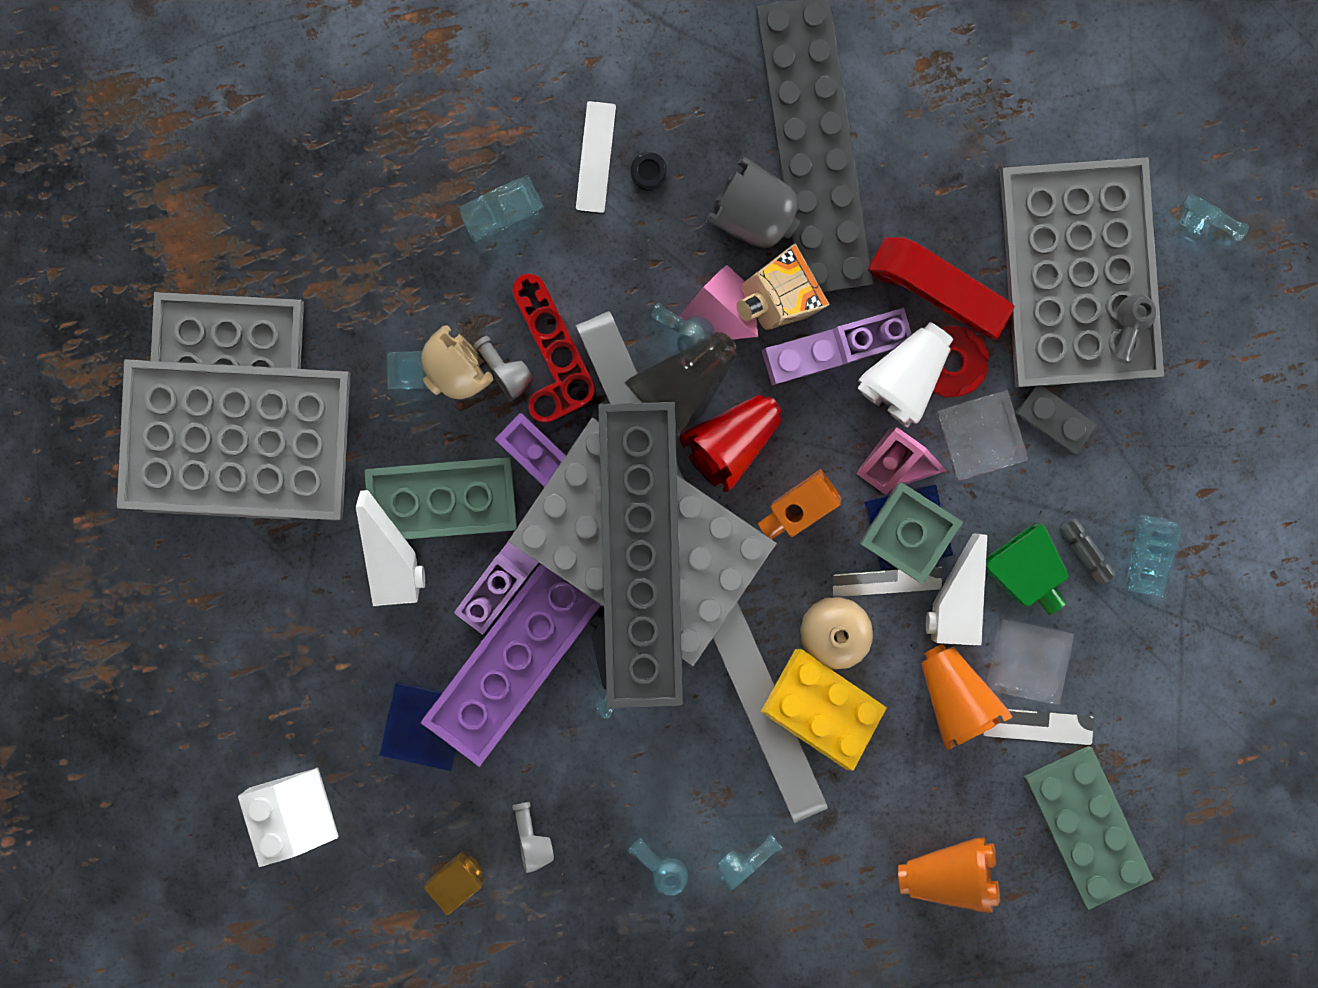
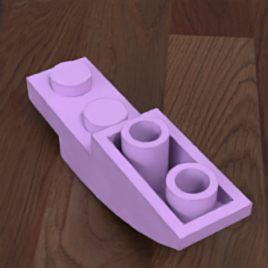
M902 308L768 347L761 351L771 384L775 385L894 350L909 338L912 333L905 310Z
M507 542L454 613L483 635L539 562Z

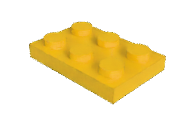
M795 649L760 712L844 769L854 771L887 707L804 650Z

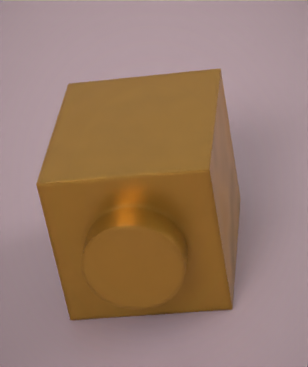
M461 851L428 879L424 889L448 916L482 887L485 880L482 876L484 870L474 857L469 856L467 858Z

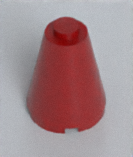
M757 395L686 430L680 435V443L683 448L689 444L693 453L688 458L700 474L715 487L722 483L724 485L722 491L729 492L782 423L780 416L782 409L772 397L768 396L765 398L762 395Z

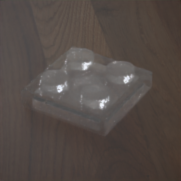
M1008 390L935 411L956 481L1028 460Z
M1000 618L986 685L993 692L1060 705L1074 634Z

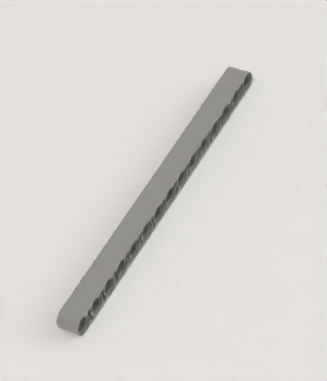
M610 311L576 325L609 403H650ZM677 465V476L684 480ZM737 601L713 639L794 823L828 809L797 736L760 712L774 688V683Z

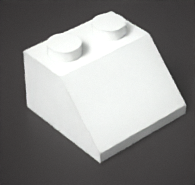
M319 768L250 787L238 796L259 867L298 856L339 837Z

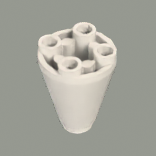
M929 322L925 329L921 327L859 378L858 382L860 385L857 389L875 405L879 406L882 401L889 406L887 411L891 413L890 415L908 428L912 422L917 424L923 416L951 350L949 345L953 338L944 330Z

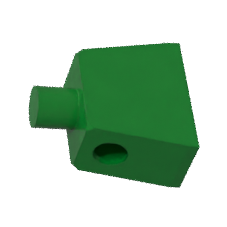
M1033 523L986 557L985 571L1020 605L1028 607L1038 600L1048 615L1054 614L1066 605V601L1056 587L1064 582L1069 575L1043 524Z

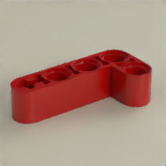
M885 237L867 269L871 271L872 276L890 285L907 288L972 330L993 340H998L1015 307L1002 296L920 244L907 238Z
M527 273L515 280L512 292L555 380V383L538 390L531 396L528 408L534 419L541 423L549 424L588 406L595 398L596 390L544 282L537 275ZM531 284L533 288L540 287L535 292V295L541 306L546 302L549 303V306L540 307L535 310L527 296L521 298V295L525 293L524 286ZM535 310L531 315L528 314V311ZM543 316H552L556 319V328L550 334H541L537 331V322ZM566 348L572 352V362L567 367H557L553 363V355L558 349ZM575 381H584L589 387V393L583 400H573L569 396V387ZM543 397H551L556 403V410L551 416L541 417L537 413L536 404Z

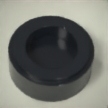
M644 152L638 155L631 165V178L634 184L646 191L658 189L663 185L667 177V165L664 159L653 152Z

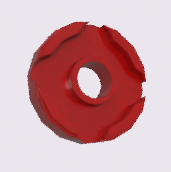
M943 326L941 329L953 338L949 345L950 352H955L960 356L961 366L956 372H950L943 366L932 393L944 398L962 397L975 391L985 380L989 361L988 350L983 340L972 330L959 326Z

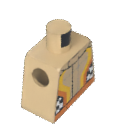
M795 243L741 284V290L745 298L737 302V311L745 321H750L757 317L761 326L769 330L808 319L830 304Z

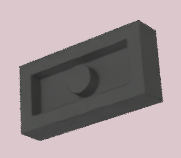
M1033 386L1014 413L1072 455L1078 454L1097 427L1096 423L1043 386Z

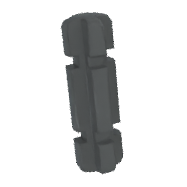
M1077 519L1067 521L1060 527L1061 534L1066 541L1072 542L1070 544L1071 548L1086 569L1092 570L1090 574L1096 583L1101 585L1107 583L1115 576V571L1109 563L1103 561L1105 557L1090 536L1084 535L1085 529Z

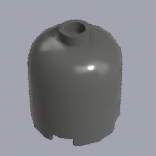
M743 156L738 162V166L743 168L740 174L738 172L735 175L730 174L713 204L719 208L717 214L710 212L706 221L753 247L768 249L776 245L783 236L790 239L800 223V220L795 218L798 210V197L795 190L788 184Z

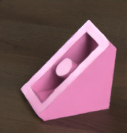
M728 265L722 268L700 290L678 317V320L703 343L758 337L757 319L745 321L737 311V302L745 298L741 290V284L745 281Z
M893 427L887 430L860 467L857 475L886 495L896 487L898 482L907 485L947 470L927 448L898 427Z

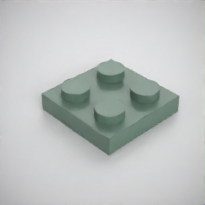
M898 482L859 544L919 583L924 584L963 521L904 483Z

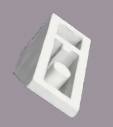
M368 490L360 491L356 512L373 606L417 602L420 588H425L424 567L417 566L415 551Z
M972 534L934 600L932 612H927L926 633L931 634V640L936 643L981 645L987 535Z

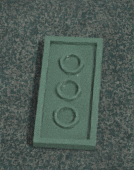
M512 457L364 469L366 490L370 492L405 539L512 531L518 527Z
M1087 746L1023 776L1077 893L1087 910L1153 880L1093 748Z

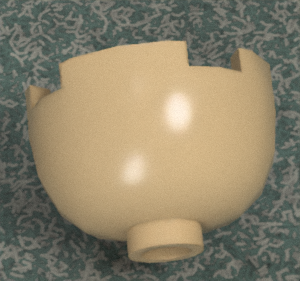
M444 325L425 343L421 353L422 368L426 374L423 381L436 395L442 392L453 399L472 397L493 381V375L490 372L483 373L479 367L484 362L482 357L460 334L455 338L451 337L448 334L451 332L450 327Z
M842 597L824 598L814 603L804 614L800 628L801 644L805 652L830 669H848L861 662L869 652L873 640L872 622L866 611L854 601Z

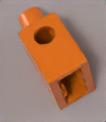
M820 468L776 499L770 506L773 513L758 522V525L764 535L770 539H774L785 530L793 537L840 506L842 497L822 468ZM796 504L802 508L803 512L798 516H794L789 512L788 508Z

